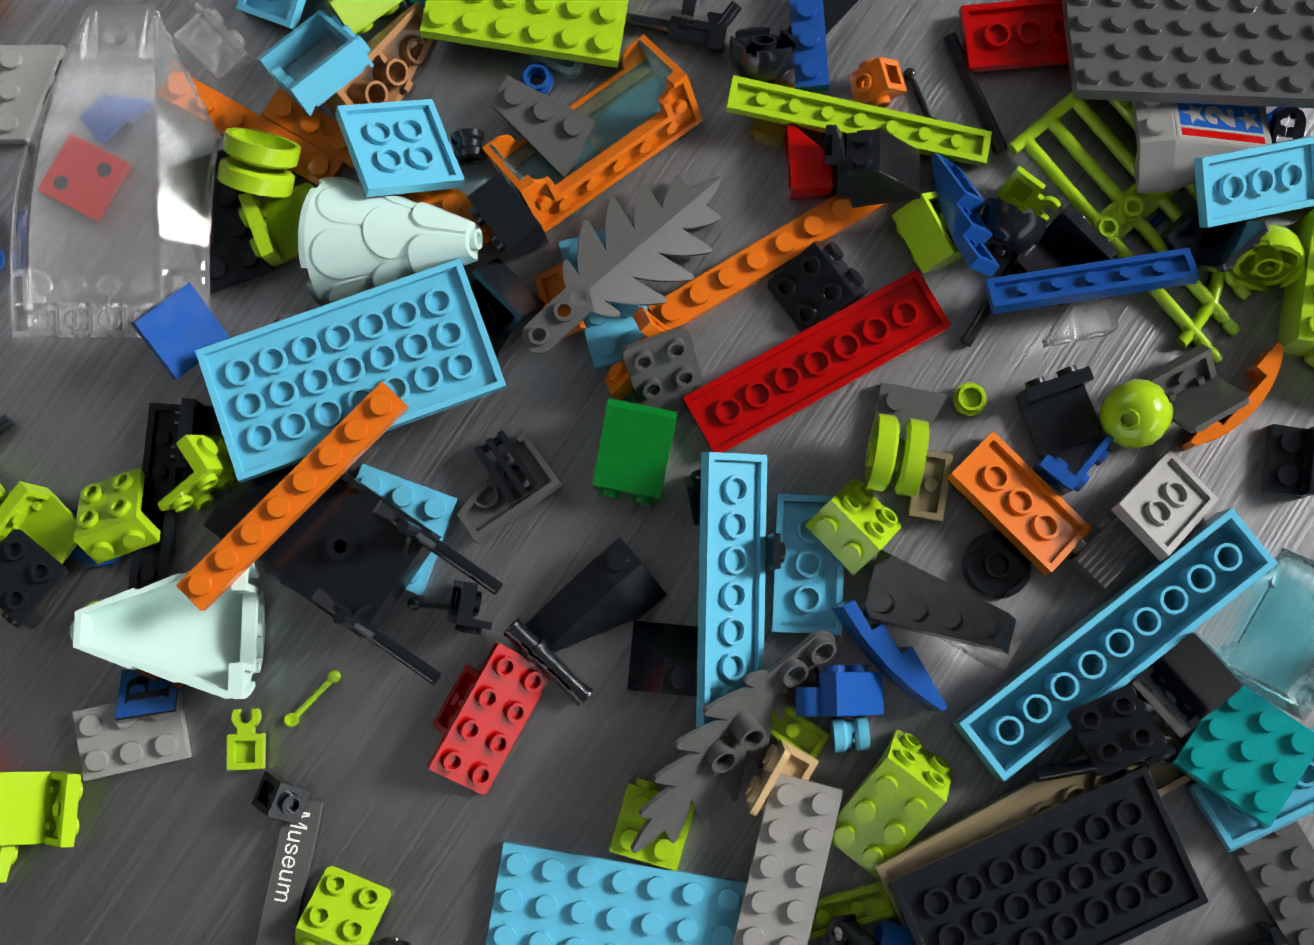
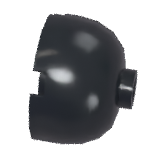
M768 27L739 29L735 32V38L732 35L730 37V62L736 74L740 77L775 83L787 76L792 68L797 40L793 35L783 30H780L779 36L769 34L770 28Z
M991 197L986 198V205L980 210L979 216L993 233V236L987 241L990 244L989 252L1007 258L1008 253L1017 255L1026 253L1038 244L1048 222L1030 212L1026 214L1012 204Z

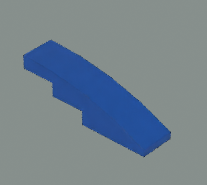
M935 152L931 156L935 189L942 215L952 239L969 268L991 277L1000 266L984 245L993 236V233L978 214L986 205V201L956 162Z
M855 600L842 601L832 607V610L851 639L872 664L902 692L927 710L943 712L948 708L913 646L898 648L884 623L868 624Z

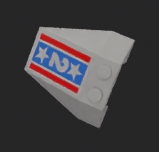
M1128 101L1132 106L1138 147L1133 164L1137 194L1169 192L1196 183L1194 158L1272 143L1266 106Z

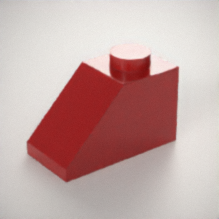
M787 125L784 141L789 200L829 198L833 186H837V167L824 165L825 150L795 125Z

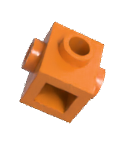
M883 57L869 59L859 65V69L848 75L851 95L855 102L886 108L891 104V100L907 92L897 60Z

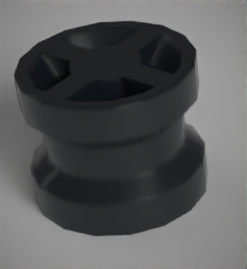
M465 128L451 134V142L456 147L454 154L459 165L471 166L486 161L487 156L482 149V142L484 141L482 130Z

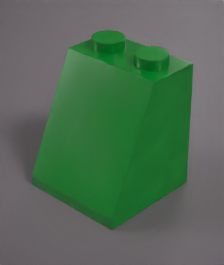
M608 398L592 483L593 489L599 490V496L615 500L619 499V495L633 497L632 503L643 506H652L653 501L660 503L676 428L677 412Z

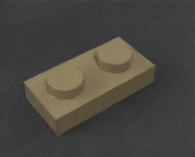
M933 450L927 451L921 485L917 495L909 498L906 517L938 523L943 522L949 480L946 477L951 473L954 454Z

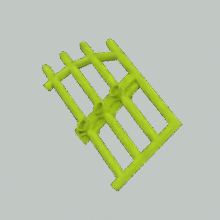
M1073 91L1007 145L1009 151L1014 155L1022 149L1028 153L1076 210L1082 213L1091 225L1109 239L1111 244L1119 251L1116 254L1118 258L1135 256L1121 240L1134 227L1156 252L1168 251L1159 236L1160 234L1147 221L1146 217L1160 207L1174 223L1184 214L1170 198L1179 189L1169 192L1137 194L1135 183L1123 193L1059 119L1073 108L1134 179L1133 164L1135 157L1084 99L1073 98ZM1108 100L1135 131L1132 106L1129 102ZM1046 129L1052 132L1112 201L1100 213L1093 208L1034 140ZM1196 183L1185 186L1184 188L1197 201ZM1232 268L1225 272H1212L1208 289L1199 279L1195 284L1186 285L1202 304L1191 320L1164 288L1149 290L1148 292L1182 330L1176 337V342L1183 348H1186L1191 341L1196 347L1201 344L1211 349L1214 365L1223 358L1217 348L1211 345L1210 340L1201 331L1209 317L1212 315L1231 336H1234L1241 330L1238 323L1229 317L1230 314L1219 303L1224 281L1243 300L1252 294L1249 288L1237 283Z

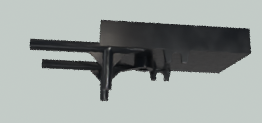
M299 463L243 483L239 482L236 478L203 526L223 539ZM346 471L255 561L256 564L264 569L265 573L275 577L282 585L296 591L331 616L334 623L348 628L361 638L368 639L431 685H434L439 680L441 673L378 629L429 554L433 552L494 595L499 592L503 585L502 582L440 541V535ZM346 542V550L340 553L341 544Z

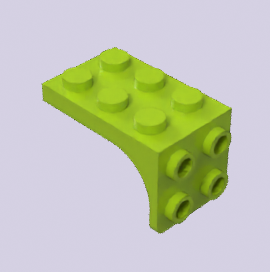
M897 729L892 734L890 743L876 766L839 809L831 843L878 879L879 877L873 866L903 851L946 803L953 775L949 763L940 755H933L922 747L921 742L914 735Z

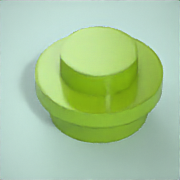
M963 383L953 393V406L957 412L964 416H975L982 412L987 404L986 392L976 383Z

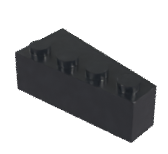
M883 550L877 554L863 610V615L866 619L874 623H884V625L1009 654L1017 620L1012 615Z

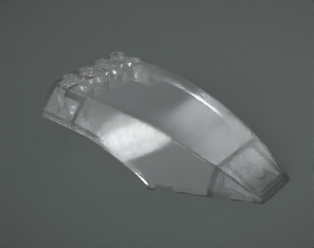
M154 4L88 6L70 41L49 94L27 141L16 186L11 228L12 338L142 339L131 322L186 282L191 283L210 309L211 209L220 140L223 139L219 131L215 129L206 111L208 109L203 99L199 97L196 85L185 63L181 61L173 45L174 41L170 33L166 31L163 19Z

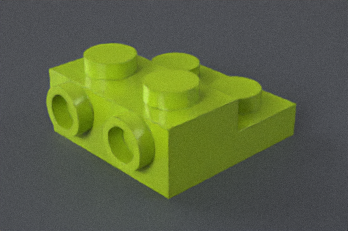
M637 777L636 783L628 782L609 852L677 872L695 807L691 801L685 823L674 843L670 842L664 830L644 848L633 853L630 847L647 818L640 816L639 810L661 792L656 789L657 783Z

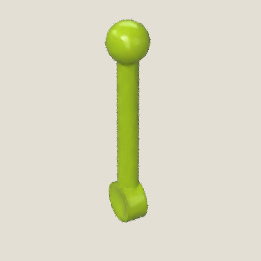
M337 670L329 671L327 679L295 712L286 714L284 723L289 727L296 726L299 723V717L332 683L339 682L341 678L340 673Z

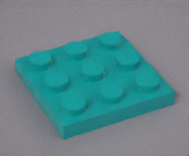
M1243 685L1237 693L1204 717L1193 728L1171 764L1266 829L1271 827L1314 758V732Z

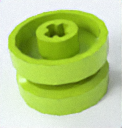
M228 128L225 130L222 149L230 156L222 158L219 162L217 179L221 183L259 196L285 198L292 195L295 175L288 169L298 165L300 145L287 138L260 130L247 128Z
M882 413L876 415L866 452L865 489L883 492L889 486L893 475V487L896 494L910 497L917 495L927 458L929 443L928 421L909 418L903 425L900 433V424L895 415Z

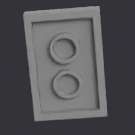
M1170 449L1151 466L1111 510L1161 562L1171 555L1219 499Z
M178 690L176 712L116 721L117 702L72 712L84 781L192 757L180 690Z

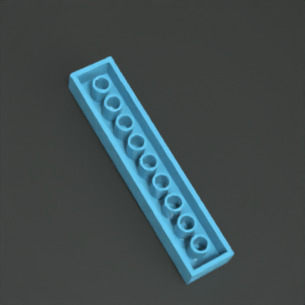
M1233 508L1217 512L1186 536L1169 557L1161 562L1158 559L951 723L994 779L1006 781L1071 729L1067 720L1070 710L1124 687L1278 563Z

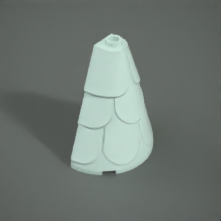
M324 177L319 179V186L317 188H310L302 206L298 228L301 268L308 269L311 281H308L306 285L310 294L320 306L461 258L463 266L478 261V252L483 245L481 227L473 221L426 202L416 203L397 194L366 198L361 183L346 177Z
M255 563L206 611H200L176 587L190 571L183 574L177 573L141 589L131 588L75 611L74 620L70 625V637L73 641V648L127 669H140L173 683L180 682L224 699H245L256 686L255 681H251L253 673H260L262 667L266 615L263 588L256 587L254 578L259 577Z

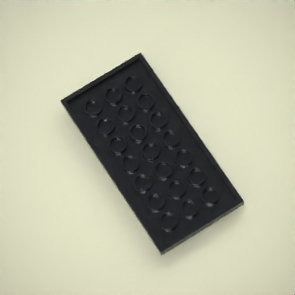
M1138 766L887 881L913 945H1120L1209 902L1147 766Z

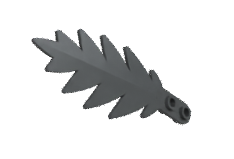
M676 176L666 193L663 208H661L648 185L642 182L639 186L634 206V228L616 198L611 197L605 222L606 249L590 222L584 220L578 242V273L568 260H564L562 268L566 287L525 325L522 331V341L525 348L534 354L549 352L589 313L610 318L620 317V312L607 302L633 306H650L666 303V298L637 279L655 282L692 281L694 278L693 274L663 255L687 257L711 253L712 248L685 230L705 227L720 221V215L706 205L715 195L721 183V177L710 178L689 189L681 176ZM561 307H568L571 313L567 317H561L558 315V310ZM538 330L543 331L546 334L544 340L535 341L532 338L534 332Z
M819 630L809 634L806 639L782 656L769 669L757 670L745 675L743 681L749 686L730 692L703 708L705 716L719 719L690 731L675 741L674 745L677 749L692 751V753L672 762L653 776L655 783L670 786L662 790L640 808V816L647 818L630 847L633 853L644 848L664 830L670 842L674 843L685 823L691 801L702 824L707 826L716 801L719 773L733 801L738 799L743 779L746 751H751L759 769L764 766L762 760L768 750L772 708L776 716L780 720L783 719L785 713L784 691L789 687L801 684L813 667L817 664L828 662L835 655L837 650L835 638L829 631Z

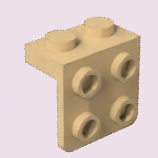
M780 739L777 746L771 744L762 760V763L765 765L759 777L754 775L745 789L744 794L747 795L748 812L756 817L760 810H764L766 798L780 774L809 780L819 762L818 759L783 739Z

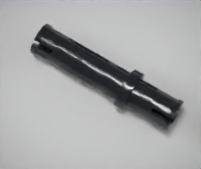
M519 618L515 619L507 627L503 635L525 654L524 659L528 663L532 661L577 706H580L589 698L594 689L589 687L546 646L548 642L544 638L539 639Z

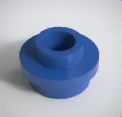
M531 64L523 70L520 82L546 95L553 87V75L546 66ZM535 78L543 80L542 84L538 86L533 85L531 82Z

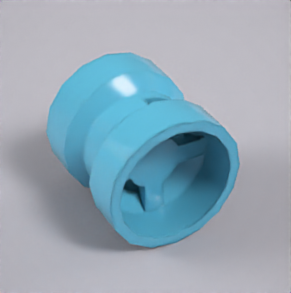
M866 715L854 716L852 720H844L842 717L830 718L833 753H843L849 748H855L857 751L870 750V731Z

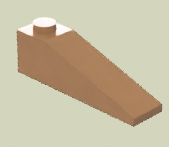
M415 2L366 43L371 50L367 56L374 66L370 67L367 65L365 67L366 70L324 102L334 116L337 106L402 101L404 94L410 91L413 85L411 79L418 64L423 63L433 39L421 37L420 28L424 8L420 2Z

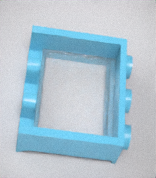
M322 10L317 11L258 57L276 83L310 116L315 106H320L366 70L365 67L367 65L370 67L374 66L367 56L371 50L366 42L359 35L355 36L347 25L343 26L335 15L330 18Z

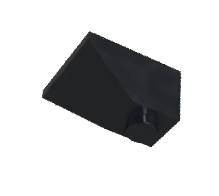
M634 621L627 690L697 697L698 626Z

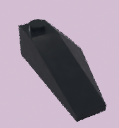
M619 537L580 571L525 626L539 639L544 638L548 642L546 646L553 653H556L597 634H603L612 628L642 618L668 595L639 558Z

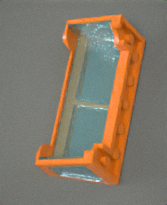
M644 34L629 44L623 51L621 56L623 69L569 106L596 121V126L569 176L562 179L557 174V171L546 160L544 161L524 138L516 142L510 135H501L482 147L496 173L500 172L541 224L545 233L703 121L687 74Z

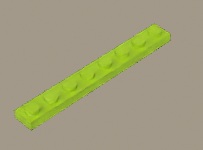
M735 75L731 79L725 112L785 125H795L799 128L826 133V125H837L845 138H847V133L881 128L918 149L920 154L932 156L936 152L952 161L979 167L987 164L992 131Z

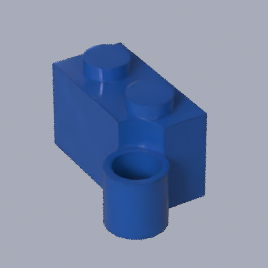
M823 665V673H818L819 687H795L796 716L884 715L882 672H868V665H847V672H845V665Z

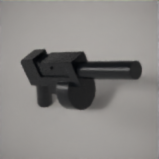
M683 0L680 17L671 16V20L627 13L625 26L667 33L669 41L705 46L708 51L722 53L726 47L728 27L742 8L734 1H731L723 13L708 12L709 22L697 20L700 0Z

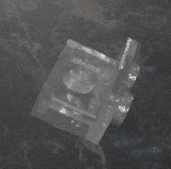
M198 1L194 4L198 14L179 29L174 36L222 85L250 60L244 48L248 44L237 30L232 29L229 31L223 25L225 20L215 8L211 6L207 9Z

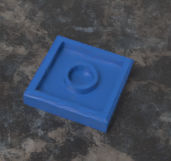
M190 282L181 285L131 322L132 326L173 379H179L199 363L195 350L230 338Z

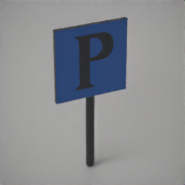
M132 669L122 670L115 720L176 712L178 690L192 689L194 687L183 684L181 688H176L170 685L168 680L161 677L155 682Z

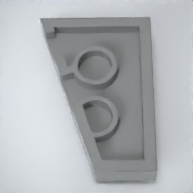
M0 45V144L31 143L44 110L43 101L49 87L53 88L57 78L55 71L59 61H64L68 51L63 45Z

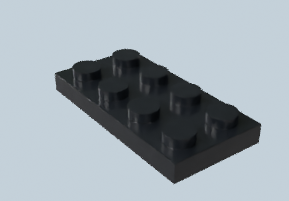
M223 149L165 169L205 289L209 294L273 272L272 266L262 257L257 258L250 244V239L254 238L250 227L246 228L240 218L238 209L242 205L238 195L245 192L231 188L217 179L220 160L230 156Z

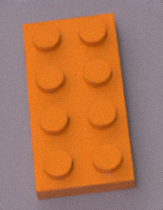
M994 431L946 477L1045 576L1051 574L1092 529Z

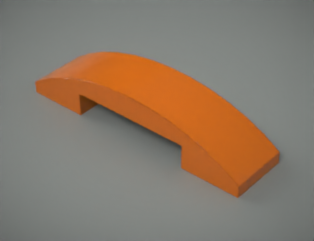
M1278 342L1268 347L1243 373L1254 382L1245 392L1250 400L1248 405L1240 408L1236 413L1213 423L1203 431L1190 433L1179 447L1183 451L1198 447L1227 434L1245 421L1258 408L1270 391L1280 369L1284 346Z

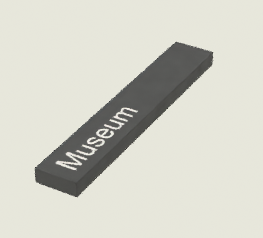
M308 799L300 822L297 824L282 820L255 945H294L295 929L300 920L324 807L323 801Z

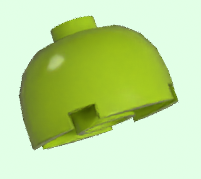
M1274 224L1268 225L1269 231L1261 238L1260 243L1249 249L1237 260L1236 265L1232 268L1237 283L1252 290L1268 291V285L1280 283V288H1283L1299 279L1305 270L1304 249L1297 235L1286 227Z
M1132 379L1120 383L1108 392L1101 405L1100 421L1103 431L1114 438L1113 442L1123 447L1142 448L1153 445L1167 433L1172 424V403L1169 402L1161 386L1149 380Z

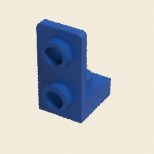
M1109 434L1100 438L1072 473L1069 471V465L1057 456L1051 457L1048 454L1040 458L1032 469L1062 495L1073 490L1078 492L1090 479L1091 476L1087 472L1093 464L1099 466L1110 454L1111 450L1108 448V445L1114 438Z

